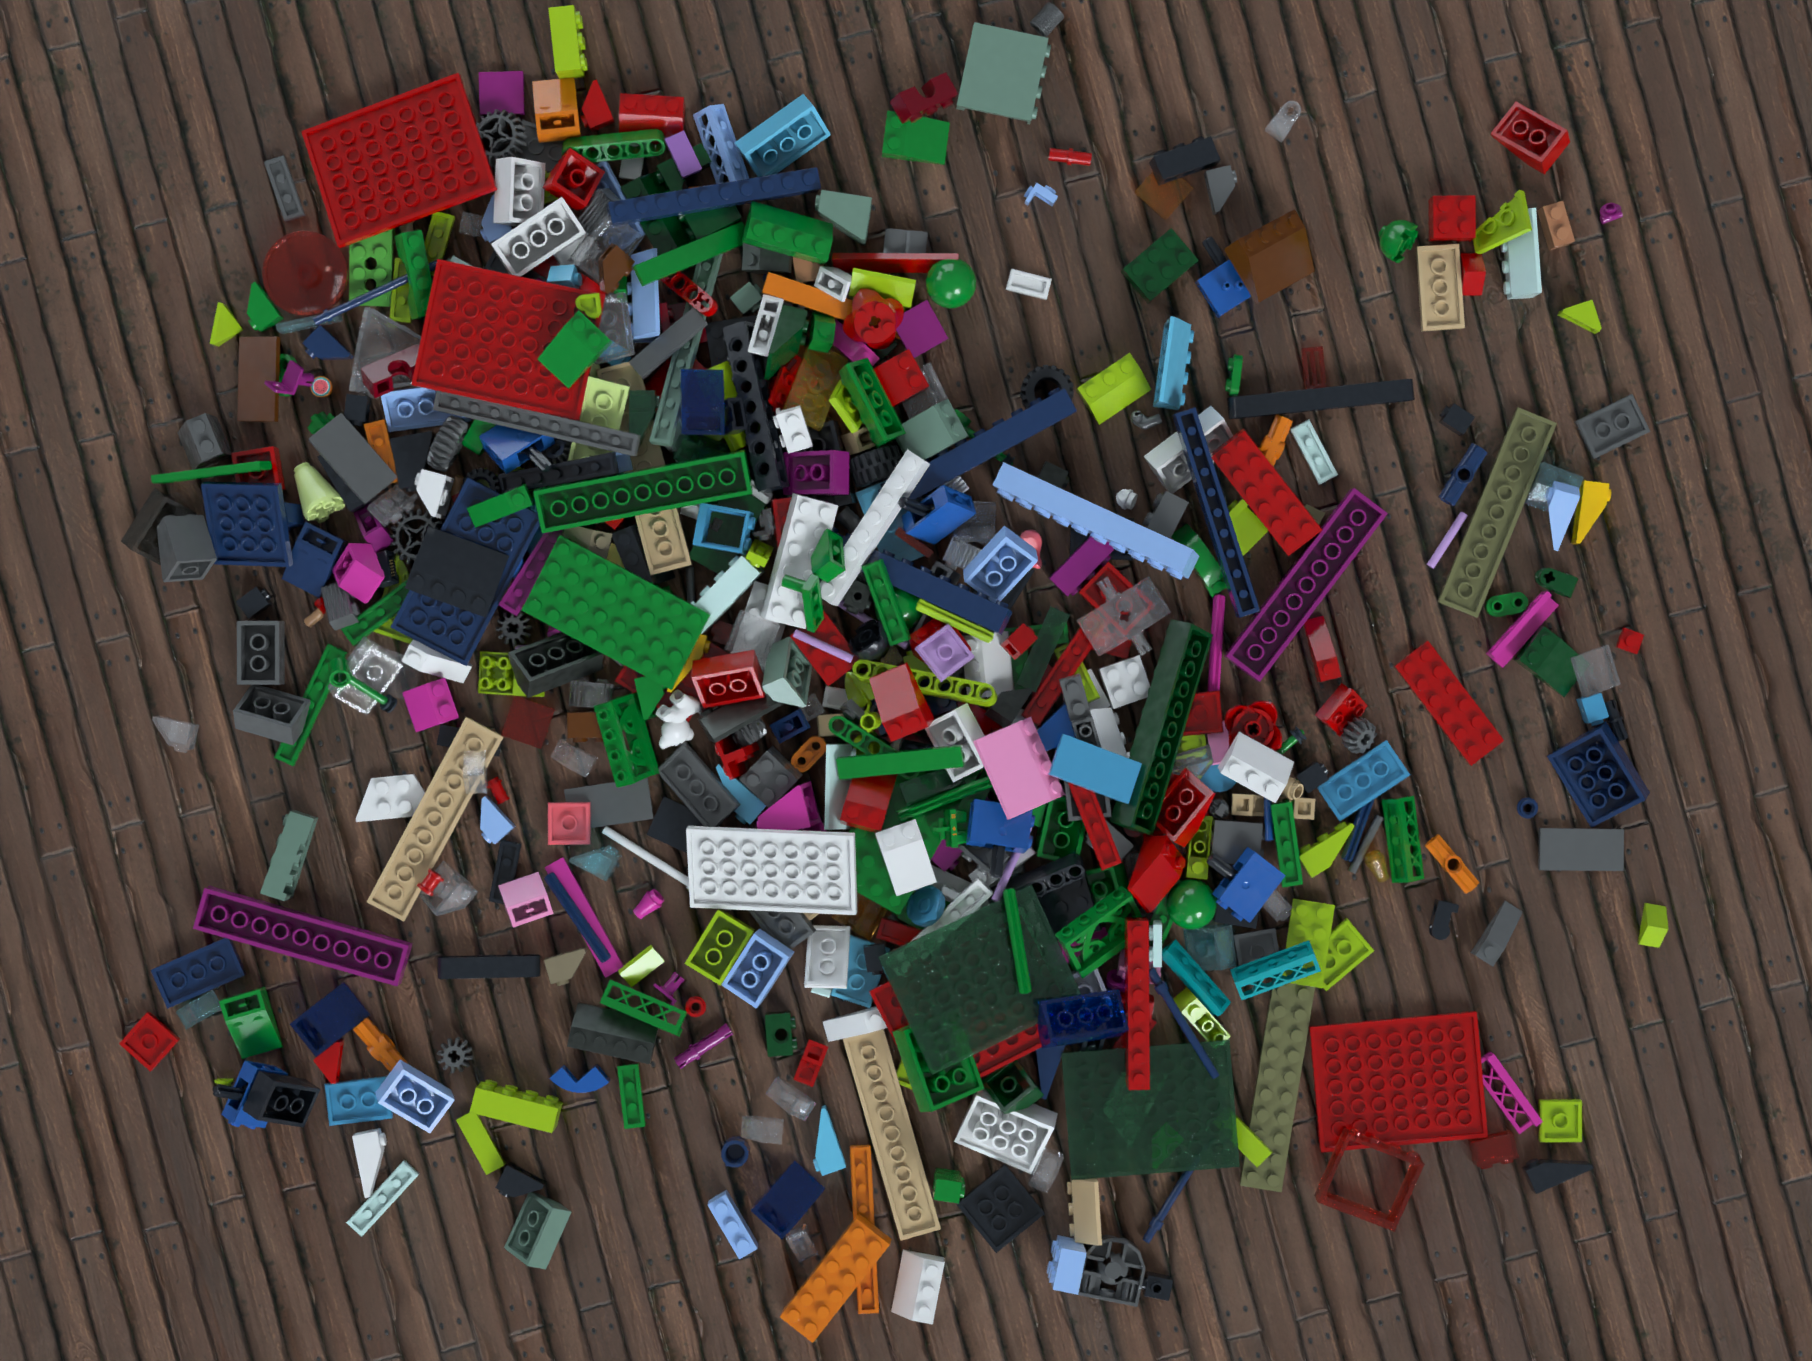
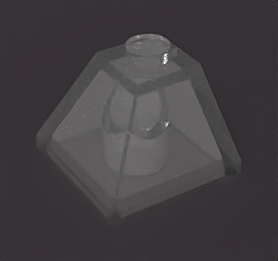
M443 861L435 871L444 878V881L440 882L434 889L433 896L421 890L419 897L436 916L464 909L478 891L466 878Z

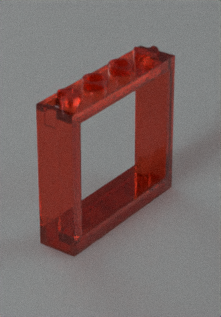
M1343 1128L1314 1196L1320 1204L1395 1232L1425 1164L1417 1152L1412 1150L1406 1152L1394 1143H1389L1388 1145L1382 1143V1140L1378 1137L1371 1135L1369 1138L1362 1135L1363 1133L1357 1129L1351 1128V1130ZM1349 1140L1411 1163L1389 1214L1327 1192Z

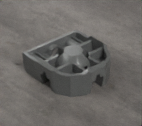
M1103 1235L1102 1245L1088 1244L1085 1248L1087 1254L1078 1295L1138 1307L1146 1269L1139 1248L1129 1239L1117 1238L1112 1235ZM1112 1242L1122 1243L1120 1253L1110 1252ZM1110 1257L1111 1262L1105 1265L1103 1261ZM1087 1258L1098 1260L1096 1269L1085 1267ZM1129 1267L1141 1269L1140 1276L1127 1275ZM1101 1281L1109 1285L1117 1284L1116 1291L1100 1288Z

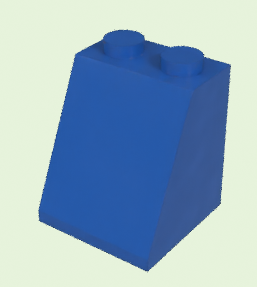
M1065 702L1036 729L1046 751L1058 747L1062 734L1075 738Z

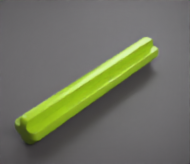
M920 599L917 602V611L945 624L949 623L950 626L984 642L990 643L994 637L993 631L924 599Z

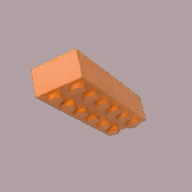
M858 1213L782 1310L780 1318L813 1343L890 1246L892 1239Z

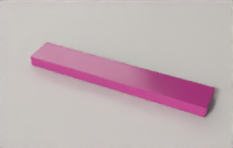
M562 857L545 867L547 873H555L611 955L609 960L602 963L587 943L605 978L617 972L624 965L565 858Z

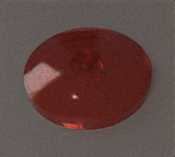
M297 231L283 236L269 249L263 263L262 277L269 297L277 306L291 314L307 317L324 313L323 310H330L340 301L347 288L349 272L344 254L332 240L317 232Z

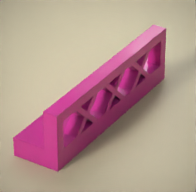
M1541 591L1490 648L1486 655L1503 668L1559 606L1550 598L1552 595L1548 591Z
M1490 1051L1482 1056L1481 1063L1487 1061L1490 1065L1489 1075L1483 1074V1085L1518 1134H1521L1532 1125L1537 1127L1543 1121L1497 1057ZM1492 1079L1501 1080L1503 1083L1502 1092L1491 1089ZM1504 1096L1514 1098V1109L1505 1108L1503 1105ZM1516 1113L1525 1114L1529 1121L1519 1127L1515 1122Z

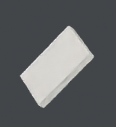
M813 925L816 931L807 937L805 988L847 989L850 926Z

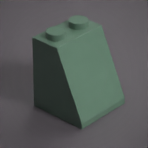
M821 190V195H816L815 211H818L819 218L825 222L832 223L833 227L859 244L866 246L872 197Z
M946 399L904 422L902 426L906 434L897 438L896 441L903 454L908 449L926 460L936 456L940 451L952 447L955 443L968 437V434L949 399Z

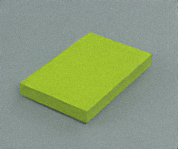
M1347 918L1331 931L1323 983L1325 991L1330 989L1374 952L1373 948Z

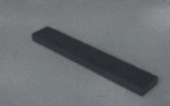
M612 452L552 464L549 472H542L538 467L509 472L508 474H498L502 494L523 484H526L529 490L618 474L619 469L616 453Z

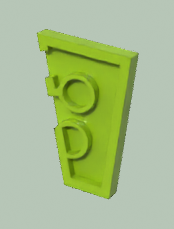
M1518 190L1514 194L1515 197L1509 203L1505 202L1500 207L1501 210L1494 217H1489L1476 229V238L1473 239L1475 253L1483 254L1532 230L1524 191Z

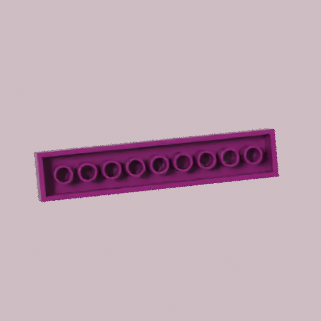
M1355 488L1350 489L1321 527L1322 531L1310 541L1260 607V611L1253 616L1225 653L1224 657L1256 682H1260L1388 513Z
M212 886L204 888L193 929L394 986L402 983L413 944Z

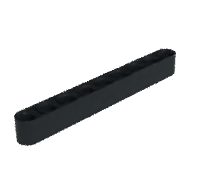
M1401 379L1227 398L1229 419L1231 420L1413 401L1415 398L1413 379Z

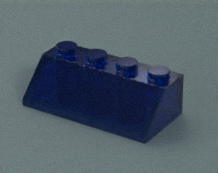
M1119 989L1039 1002L1038 1032L1042 1049L1119 1037L1129 1030Z

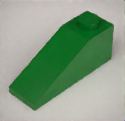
M523 484L470 506L467 510L476 528L532 506L534 501L527 485Z

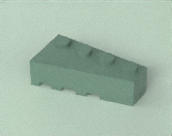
M296 810L290 811L289 814L285 815L283 820L284 829L282 834L280 833L278 836L277 848L271 858L270 867L260 894L282 901L293 898L318 817Z

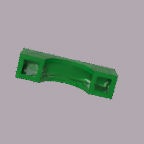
M422 230L403 232L394 237L398 257L404 263L408 276L409 295L407 301L411 320L421 319L426 316L432 287V278Z

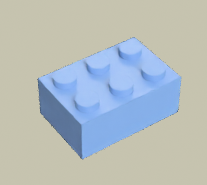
M1003 526L963 570L964 582L976 591L990 596L989 600L991 602L1001 601L1037 563V550L1006 526Z
M758 929L721 985L757 1008L769 993L794 954V951L763 930Z
M402 1060L398 1061L375 1092L379 1104L428 1133H431L455 1101L451 1089Z
M1057 1235V1240H1053L1051 1246L1053 1260L1049 1261L1046 1273L1048 1274L1049 1283L1052 1284L1053 1290L1078 1295L1087 1254L1084 1244L1076 1243L1074 1238Z

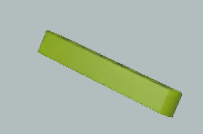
M858 660L853 665V673L860 682L870 684V677L897 666L869 660ZM868 667V672L865 675H859L861 668ZM911 669L924 695L985 707L993 706L997 701L996 691L990 684L951 676L940 682L934 673ZM922 680H930L928 686L920 687V683ZM944 683L950 684V688L947 691L940 690ZM963 688H971L968 695H961ZM985 691L992 692L989 699L981 698Z

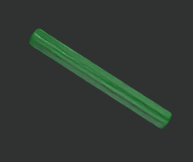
M987 776L899 809L897 811L898 816L903 821L993 786Z
M1014 888L1003 890L1019 992L1026 994L1032 991L1016 892Z

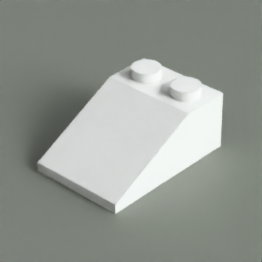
M916 819L875 833L896 896L937 883Z

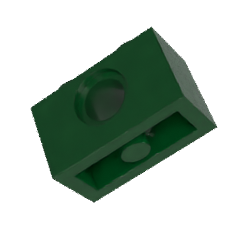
M791 1011L766 1012L765 1024L768 1057L793 1055L794 1049H797V1037L792 1036V1029L796 1028L795 1016H791ZM777 1029H785L787 1036L783 1039L778 1038L775 1034Z

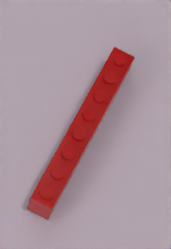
M1125 917L1126 1086L1128 1090H1150L1149 921L1146 917Z

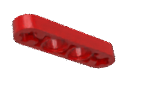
M680 271L672 274L673 277L671 279L668 276L660 279L702 315L709 317L716 313L718 308L717 302ZM680 280H684L683 287L677 289V283ZM693 291H698V295L694 299L689 298ZM703 300L709 304L708 308L701 304Z

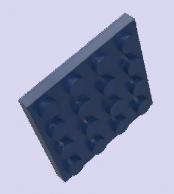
M214 481L201 483L208 531L217 556L214 564L290 567L293 565L281 483Z

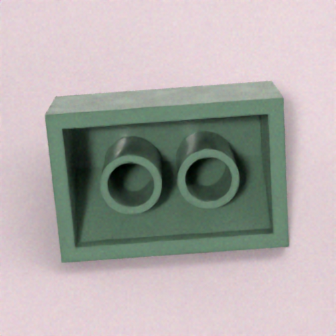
M791 637L769 645L762 689L773 701L803 708L807 705L812 664Z
M536 1192L528 1193L504 1248L525 1265L546 1269L571 1211L562 1204Z

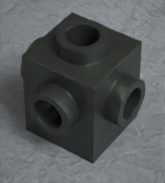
M854 580L842 599L845 600L843 606L846 607V611L857 615L858 612L863 614L864 609L869 610L873 598L869 597L871 594L869 586Z

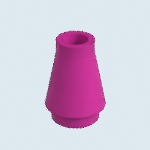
M655 889L647 891L637 907L633 909V912L638 918L642 919L644 916L660 908L664 898Z

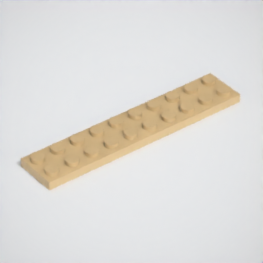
M629 362L596 370L600 379L630 386L620 430L641 435L637 456L630 455L633 470L630 471L666 465L661 445L651 444L649 441L654 418L644 380ZM677 508L635 516L650 575L692 565Z
M469 717L465 718L370 894L367 903L403 922L406 920L421 892L417 884L424 880L429 868H434L504 736Z
M881 1029L867 1034L844 1038L843 1042L900 1241L940 1230L941 1226L885 1031Z

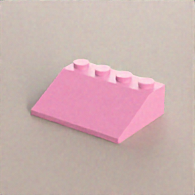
M1031 717L973 741L1007 820L1065 795L1059 779L1048 775L1051 761Z

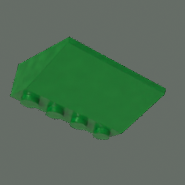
M957 1009L915 1022L892 1032L920 1112H933L984 1089Z

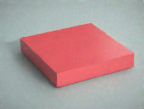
M548 802V845H590L591 802Z

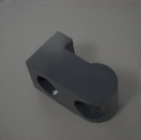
M1435 899L1429 924V933L1432 937L1444 940L1449 936L1451 913H1458V904Z

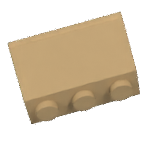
M1095 1174L1070 1176V1182H1067V1194H1071L1072 1203H1068L1069 1216H1073V1224H1069L1070 1236H1074L1076 1243L1102 1245L1097 1177Z

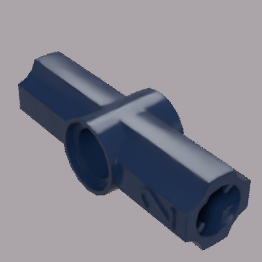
M1471 443L1457 467L1452 471L1451 477L1438 498L1446 504L1455 506L1487 455L1483 448ZM1460 469L1465 470L1467 473L1465 481L1458 477Z

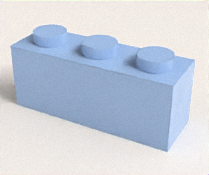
M725 1190L710 1199L707 1205L738 1258L741 1259L758 1249L756 1238L729 1192Z

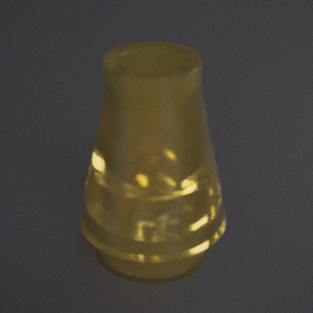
M1380 850L1371 851L1364 856L1366 859L1365 864L1378 882H1384L1390 878L1384 854Z

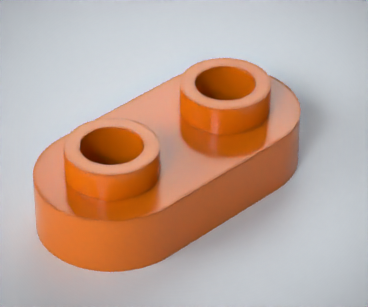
M818 735L811 736L793 754L791 764L799 772L809 770L825 753L827 744L825 739ZM818 742L820 748L814 749L812 744ZM804 757L806 762L800 764L798 758Z

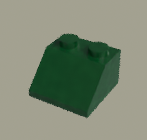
M1018 1060L995 1070L982 1080L983 1086L1003 1114L1026 1109L1044 1096Z

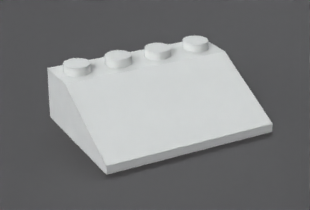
M984 1087L983 1090L974 1093L954 1142L1032 1174L1055 1128L1058 1113L1033 1103L1026 1109L1003 1114Z

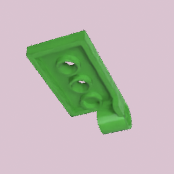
M395 228L350 244L349 300L370 291L366 288V281L370 278L376 281V288L393 280ZM369 257H373L377 262V266L373 270L366 266V260ZM392 290L359 306L391 307Z

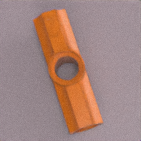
M1277 414L1273 419L1268 434L1264 436L1259 447L1273 466L1284 450V441L1293 422Z
M1439 834L1432 837L1424 845L1439 862L1442 869L1449 874L1465 894L1472 891L1480 883L1465 866L1462 859L1454 853ZM1454 858L1456 860V867L1450 870L1447 864L1450 859Z
M368 1017L353 1029L367 1045L369 1053L377 1061H381L390 1072L399 1060L408 1064L395 1049L393 1041L385 1033H381Z

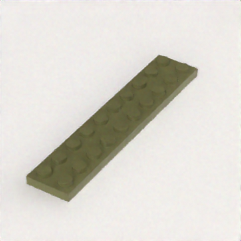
M1519 407L1516 408L1439 596L1438 603L1478 618L1556 427V422Z
M1288 983L1271 990L1249 1128L1273 1153L1258 1168L1244 1155L1239 1182L1240 1186L1282 1192L1315 987Z

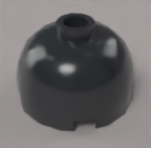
M869 620L855 630L857 633L855 638L851 637L848 647L850 651L861 660L877 661L887 655L890 648L888 637L882 622L879 620L878 622Z

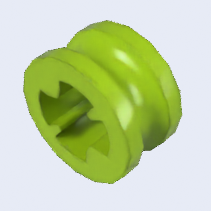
M233 1078L214 1080L216 1084L232 1086L231 1084L234 1082Z

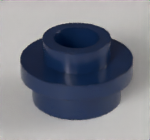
M1522 798L1517 804L1518 814L1527 819L1534 817L1538 812L1537 802L1532 798ZM1525 804L1530 805V810L1528 812L1524 811Z

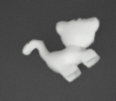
M678 689L670 696V701L674 705L672 707L661 705L656 712V715L665 721L661 726L662 736L659 741V746L662 749L692 740L694 732L686 718L706 710L697 698L686 695Z

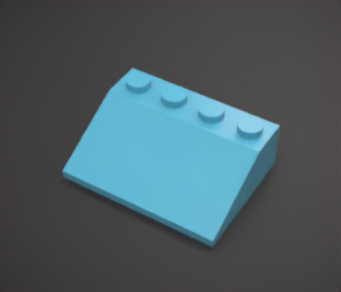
M1170 316L1164 323L1153 407L1179 410L1180 405L1184 406L1185 393H1182L1183 384L1187 385L1188 372H1185L1186 364H1190L1191 351H1188L1189 343L1193 342L1194 331L1191 330V324L1173 316Z

